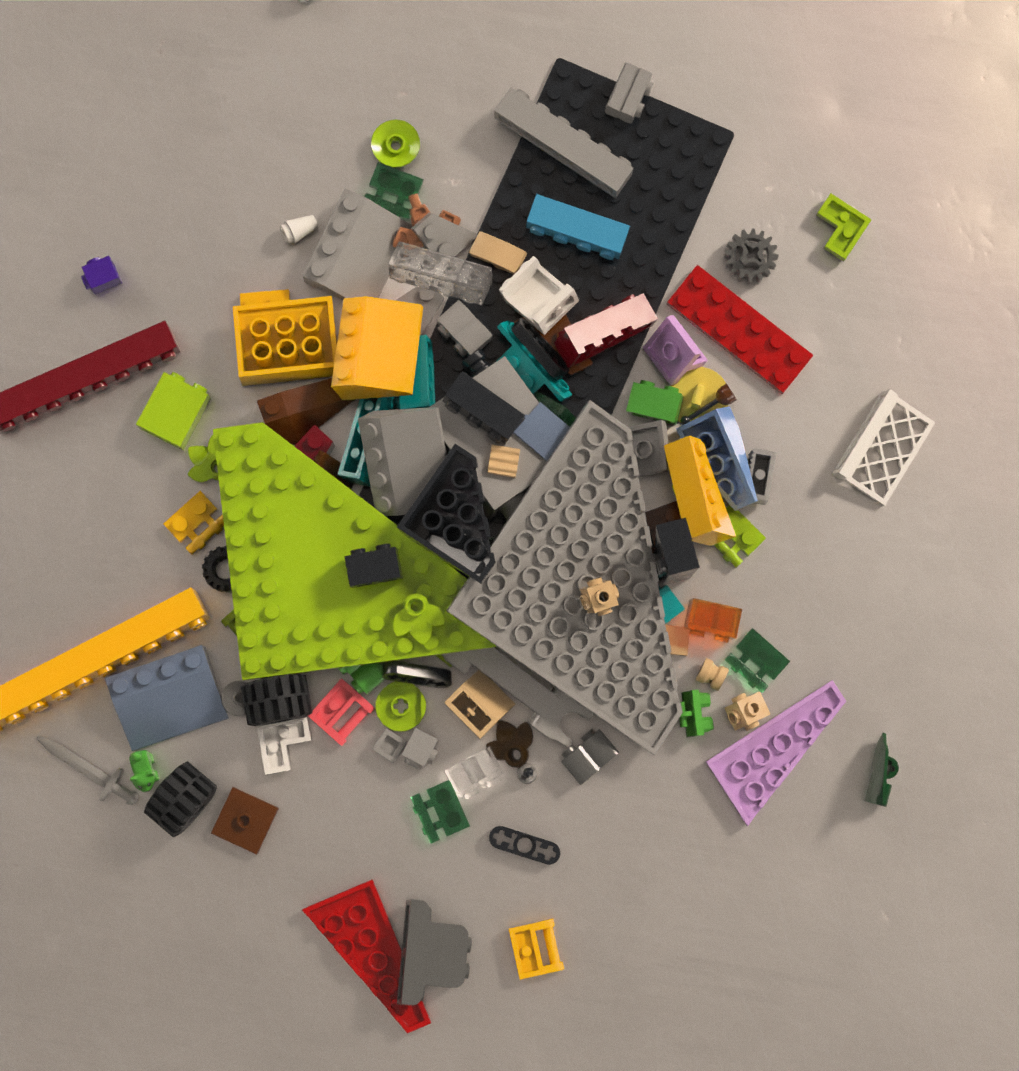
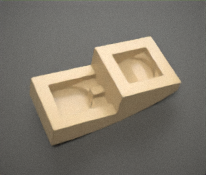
M480 231L469 251L472 257L491 263L496 268L515 274L520 269L527 255L524 250Z

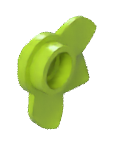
M212 435L209 439L208 447L190 446L188 448L190 460L195 465L189 470L188 476L197 482H206L210 479L219 481L218 473L215 471L217 462L214 436Z
M411 594L404 600L403 609L395 615L393 623L394 633L398 637L410 632L416 641L426 644L431 637L432 626L443 625L444 616L442 611L437 606L429 604L423 595ZM414 602L421 604L419 611L412 610L411 605Z

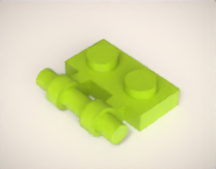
M728 505L726 510L736 537L730 540L735 545L730 548L723 541L714 544V546L724 555L722 558L726 562L730 561L737 568L743 562L737 553L741 550L748 557L766 537L739 510L734 511Z

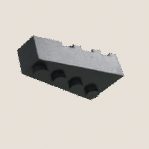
M686 518L656 525L655 564L661 586L689 579L700 568Z

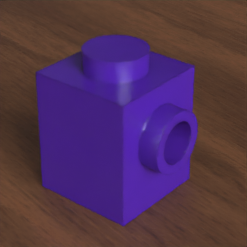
M109 255L101 259L100 257L90 259L86 262L87 265L82 266L84 275L81 276L84 286L86 289L91 288L95 295L122 284L115 264Z

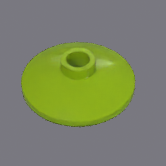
M396 119L389 120L376 128L372 135L371 147L374 156L380 163L388 167L399 168L410 164L416 158L420 149V138L416 129L408 122ZM399 143L401 146L398 150H394L391 147L392 144Z

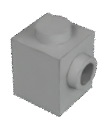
M415 728L402 753V756L406 757L404 762L418 769L419 765L425 767L426 763L432 764L438 753L434 749L438 739Z

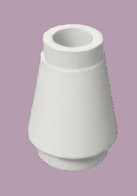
M310 215L284 221V224L280 226V231L287 244H295L317 229L318 224L315 217Z

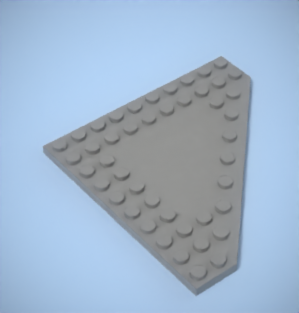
M589 400L490 545L491 553L494 552L496 561L482 584L468 577L446 611L646 751L655 755L683 712L677 692L678 685L675 668L671 659V646L665 626L662 597H660L657 569L651 549V536L646 522L643 492L640 489L639 470L632 445L633 437L630 428ZM599 577L602 578V581L611 580V583L616 585L619 592V598L617 599L619 605L611 607L613 612L598 616L597 613H588L583 608L580 600V589L588 586V581ZM601 592L599 594V599L602 602H604L605 600Z

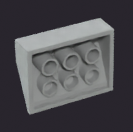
M345 188L302 275L304 282L341 300L364 296L379 298L401 253V250L392 245L399 227L411 229L412 224L368 198Z
M438 407L372 411L358 418L374 506L384 516L406 514L447 456Z

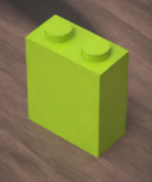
M164 372L136 425L139 429L184 451L211 398L206 393L207 389L196 383L191 386L184 382L185 378L175 372L169 375Z

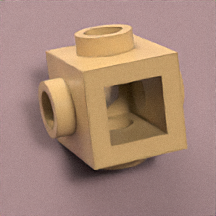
M599 577L588 581V586L580 589V600L583 608L588 613H597L598 616L606 615L613 612L611 607L619 605L617 601L619 592L616 585L611 583V580L602 581V578ZM601 592L605 600L604 602H602L599 599V594Z
M760 691L748 697L745 693L731 699L733 704L725 707L727 718L735 731L743 727L746 731L760 725L758 720L770 715Z

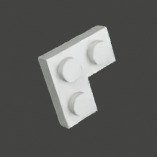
M308 717L257 726L265 775L291 770L287 745L312 741Z

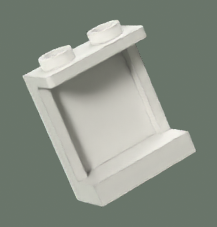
M534 256L529 261L524 262L520 269L511 278L505 280L499 289L504 301L544 335L579 302L575 290L569 284L563 285L545 270Z

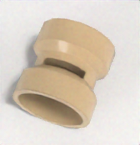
M706 658L695 680L700 683H710L712 689L719 691L729 669L724 666L717 667L712 660Z

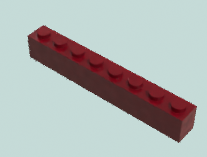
M166 320L0 392V431L8 432L16 427L15 424L19 422L33 421L42 412L56 411L62 407L61 404L67 401H79L85 397L84 394L90 391H102L108 387L107 384L115 380L117 382L125 381L131 377V373L138 370L140 372L153 368L154 363L161 360L162 362H168L174 359L180 350Z

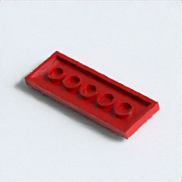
M699 265L692 270L667 301L669 307L781 394L786 391L813 357L812 353Z

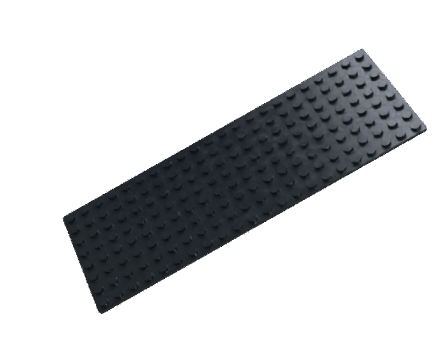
M558 58L553 65L537 103L539 102L547 106L550 113L554 116H562L568 120L570 126L575 130L581 129L585 131L595 143L606 145L611 150L610 153L616 157L622 156L626 158L633 167L632 176L618 196L614 198L521 136L479 231L524 250L527 255L523 263L529 261L534 256L538 259L540 265L563 285L569 284L575 290L579 302L566 313L571 325L601 312L610 305L615 306L622 303L623 299L632 294L636 297L644 293L656 314L731 145L734 133L731 130L644 95L641 101L644 104L643 111L639 118L634 117L632 123H627L619 118L608 115L605 109L616 81ZM536 194L629 225V232L620 258L609 260L601 257L599 252L593 250L585 252L570 242L562 244L553 240L552 236L546 234L538 236L531 233L530 229L526 228V223ZM468 253L441 315L460 300L492 334L493 339L481 350L486 355L485 361L494 364L512 346L497 326L508 320L514 323V321L523 317L504 301L499 291L505 280L511 278L514 274L498 269L493 264L472 257ZM436 324L430 340L433 342L435 403L445 396L462 371L472 377L471 371L465 370L462 366V362L468 356L462 357L454 348L456 343L450 337L445 339L437 330L438 324ZM650 328L591 357L592 366L571 377L566 374L562 380L569 386V391L572 393L570 398L562 402L559 401L546 384L534 394V397L569 427H571L589 400L612 415ZM363 486L359 496L375 508L371 487ZM501 512L488 520L491 538H489L490 545L507 521ZM406 514L386 517L398 526ZM451 566V567L454 568L456 571H458L461 575H463L465 578L468 579L469 576H467V575L464 574L463 572L459 571V570L456 569L455 567Z

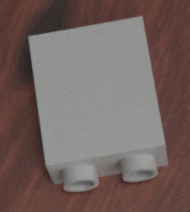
M505 356L473 377L477 382L524 415H529L539 404ZM443 398L429 408H439L447 454L454 444H457L477 458L478 468H476L478 482L482 484L485 501L482 503L484 514L490 520L501 512L506 520H508L546 464V461L515 434H512L506 444L493 442L488 438L486 431L480 427L476 429L466 422V417L459 412L454 414L445 407L446 403L443 402ZM492 444L520 449L516 478L487 473Z

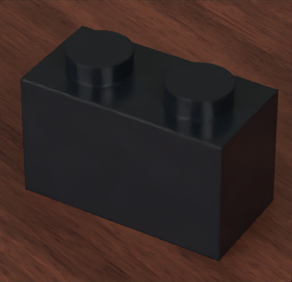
M382 544L375 546V551L366 552L365 548L351 550V555L344 556L350 587L356 588L403 579L398 549L391 547V544Z

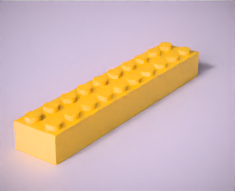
M190 587L0 685V732L3 731L2 727L6 724L12 723V725L22 722L26 719L25 715L30 712L38 713L47 709L49 702L56 699L59 702L72 695L70 691L76 688L82 690L93 685V679L100 676L106 678L116 673L118 666L123 664L126 666L132 665L140 660L138 656L147 652L150 655L162 649L161 644L167 641L173 643L185 637L184 632L190 629L197 631L207 625L206 621L211 619L198 592Z

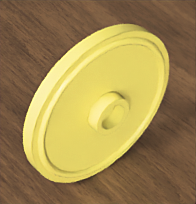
M700 367L687 371L677 384L671 385V387L678 388V393H682L684 397L678 422H680L683 416L691 415L716 399L717 390L726 384L717 372L709 368ZM717 403L716 405L706 410L702 414L698 415L694 419H697L715 409L728 407V405H722L720 403Z

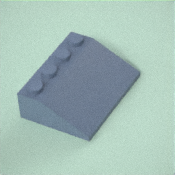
M203 645L105 678L113 705L132 751L229 719L227 711L221 702V693L206 647Z

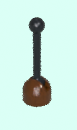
M726 383L717 390L715 400L691 415L683 416L680 422L684 425L717 403L729 405L737 399Z

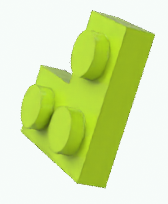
M830 193L816 215L836 228L823 249L844 262L872 219Z

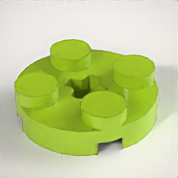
M395 681L383 688L377 696L376 713L383 725L389 729L398 732L409 731L419 725L425 716L426 700L422 692L415 685ZM398 699H403V702L408 704V709H404L402 714H399L398 709H394V704L399 702Z

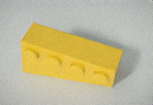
M686 436L664 445L681 519H687L692 541L712 546L736 537L710 466L706 447L701 439Z

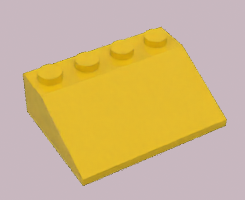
M332 296L233 306L238 374L242 386L333 376L337 334Z
M368 296L343 299L331 387L342 400L408 396L413 394L423 306L421 304Z

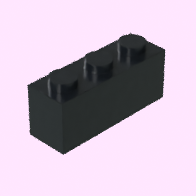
M463 371L443 398V402L446 403L445 407L454 414L459 412L467 418L466 422L476 429L482 428L488 433V438L497 444L500 442L506 444L525 417L522 412Z

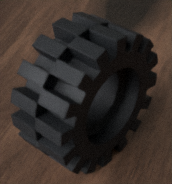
M219 546L214 551L208 552L209 555L207 557L205 556V562L202 564V574L212 588L228 593L232 591L230 578H220L216 573L218 563L222 560H228L227 547Z

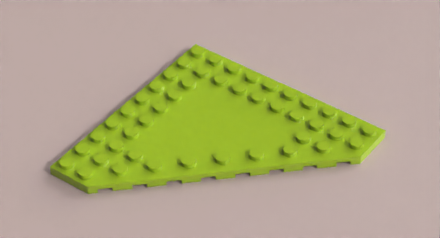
M263 422L213 429L242 680L496 647V645L446 611L467 580L458 571L402 534L394 522ZM382 544H391V547L398 549L403 579L356 588L350 587L344 556L351 555V550L365 548L366 552L375 551V546ZM411 594L423 595L428 603L437 606L444 616L443 625L432 626V634L426 644L416 641L410 632L398 637L394 633L393 623L395 615L403 609L404 600ZM414 602L411 605L412 610L419 611L421 604Z

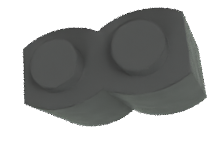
M593 729L589 730L581 737L584 741L577 748L572 745L561 754L564 757L561 763L580 785L619 753L600 729L596 732Z

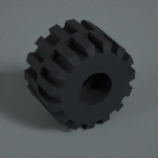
M295 673L264 677L241 686L247 725L263 726L304 718L313 713L307 678L304 674Z
M187 761L178 766L161 782L148 800L144 813L168 834L176 837L184 832L213 798L217 785Z

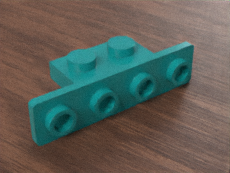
M509 320L500 323L497 328L512 346L498 360L505 356L533 395L546 384L559 401L562 402L570 398L572 393L569 391L568 384L562 379L556 380L514 335L511 327L515 323Z

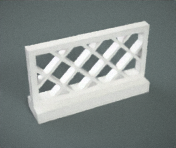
M890 389L881 392L832 473L836 478L843 479L882 506H885L935 424L934 421L898 398V394ZM895 404L903 409L905 419L893 421L891 411ZM919 419L926 426L920 434L914 435L911 420ZM906 422L909 436L897 438L894 424ZM889 425L892 440L881 442L879 431L881 427ZM910 439L911 451L909 454L901 455L898 441ZM893 442L896 457L885 459L882 445ZM877 446L880 460L868 463L867 450L869 447ZM897 459L899 467L897 474L888 476L885 462ZM881 463L883 478L872 480L869 465ZM864 467L867 481L859 483L852 478V475L856 468ZM884 480L886 492L883 497H880L875 493L873 483Z

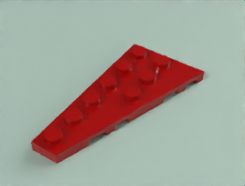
M373 879L302 909L407 1033L431 1024L423 1001L416 1005H397L402 949Z

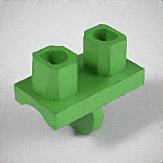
M699 690L681 692L682 702L680 703L683 713L679 718L680 727L686 728V737L701 736L705 732L713 730V719L711 717H702L701 708L710 707V694L699 692Z

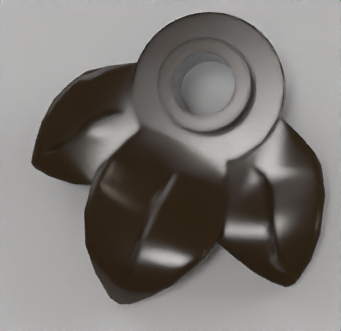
M500 720L496 728L497 740L487 743L486 748L490 756L495 760H505L509 766L514 768L521 767L529 759L528 748L533 743L532 728L528 722H524L516 728L513 724ZM515 750H518L521 754L519 759H516L513 755Z

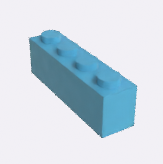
M538 194L535 196L526 223V228L530 229L529 231L535 235L543 236L546 234L562 244L570 242L582 251L590 252V250L599 252L601 257L609 260L620 258L630 228L629 225Z

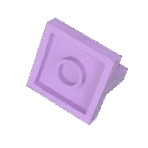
M674 315L666 317L643 346L644 351L670 386L677 384L687 371L703 367L708 361Z

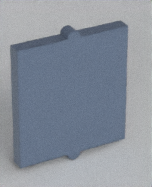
M540 402L529 415H525V420L513 434L547 462L570 427Z

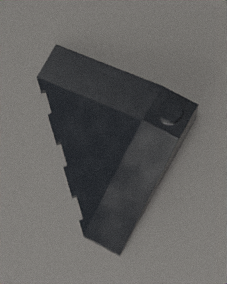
M454 444L397 528L402 534L482 584L496 561L494 552L491 553L489 543L491 534L488 518L485 517L482 503L485 501L482 484L478 482L476 468H478V463L474 455Z

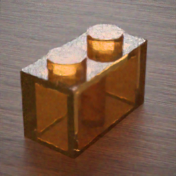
M696 598L690 599L684 629L690 630L689 635L704 638V635L707 634L714 636L715 641L728 643L729 639L737 638L742 609Z

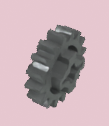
M752 228L750 234L742 230L741 237L734 234L732 237L733 242H728L726 247L729 251H725L724 257L730 259L726 261L725 265L726 267H733L730 274L738 273L739 281L743 277H747L748 283H751L753 277H755L760 282L762 274L769 277L771 274L769 269H775L776 264L772 261H776L779 257L778 254L773 253L777 249V245H770L772 237L770 236L765 239L763 237L764 231L757 235L755 228ZM736 248L738 249V253L740 254V259L738 261L735 257ZM765 250H766V253H767V262H766V263H765V259L762 257V256H763V252H764ZM754 253L756 255L755 258H747V254ZM745 268H752L754 271L746 270Z

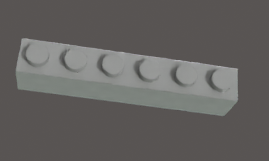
M511 87L494 110V118L616 198L632 176L633 167L631 163L622 156L618 158L610 153L611 150L602 143L597 144L592 141L589 134L581 129L577 131L572 128L569 121L562 116L556 117L551 114L549 108L539 102L536 104L530 100L529 95L520 89L516 91Z

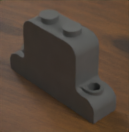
M406 900L397 1005H416L423 1001L425 986L457 988L469 976L470 966L469 963H466L467 953L471 951L472 938L468 937L467 929L462 925L432 922L431 907L423 900Z

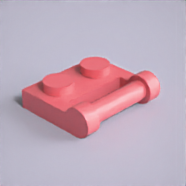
M341 678L308 717L338 744L343 746L347 741V736L368 713L371 714L376 708ZM354 702H358L361 707L338 732L332 727Z

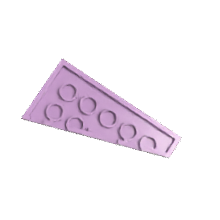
M833 680L706 761V764L746 826L751 823L771 795L797 765L805 752L812 746L820 733L846 703L845 698Z

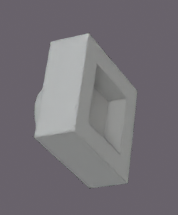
M386 728L372 749L394 763L407 744V741Z

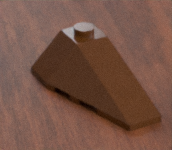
M332 378L279 392L257 400L264 423L294 446L314 425L320 428L326 421L341 412L356 399L342 400L331 387Z

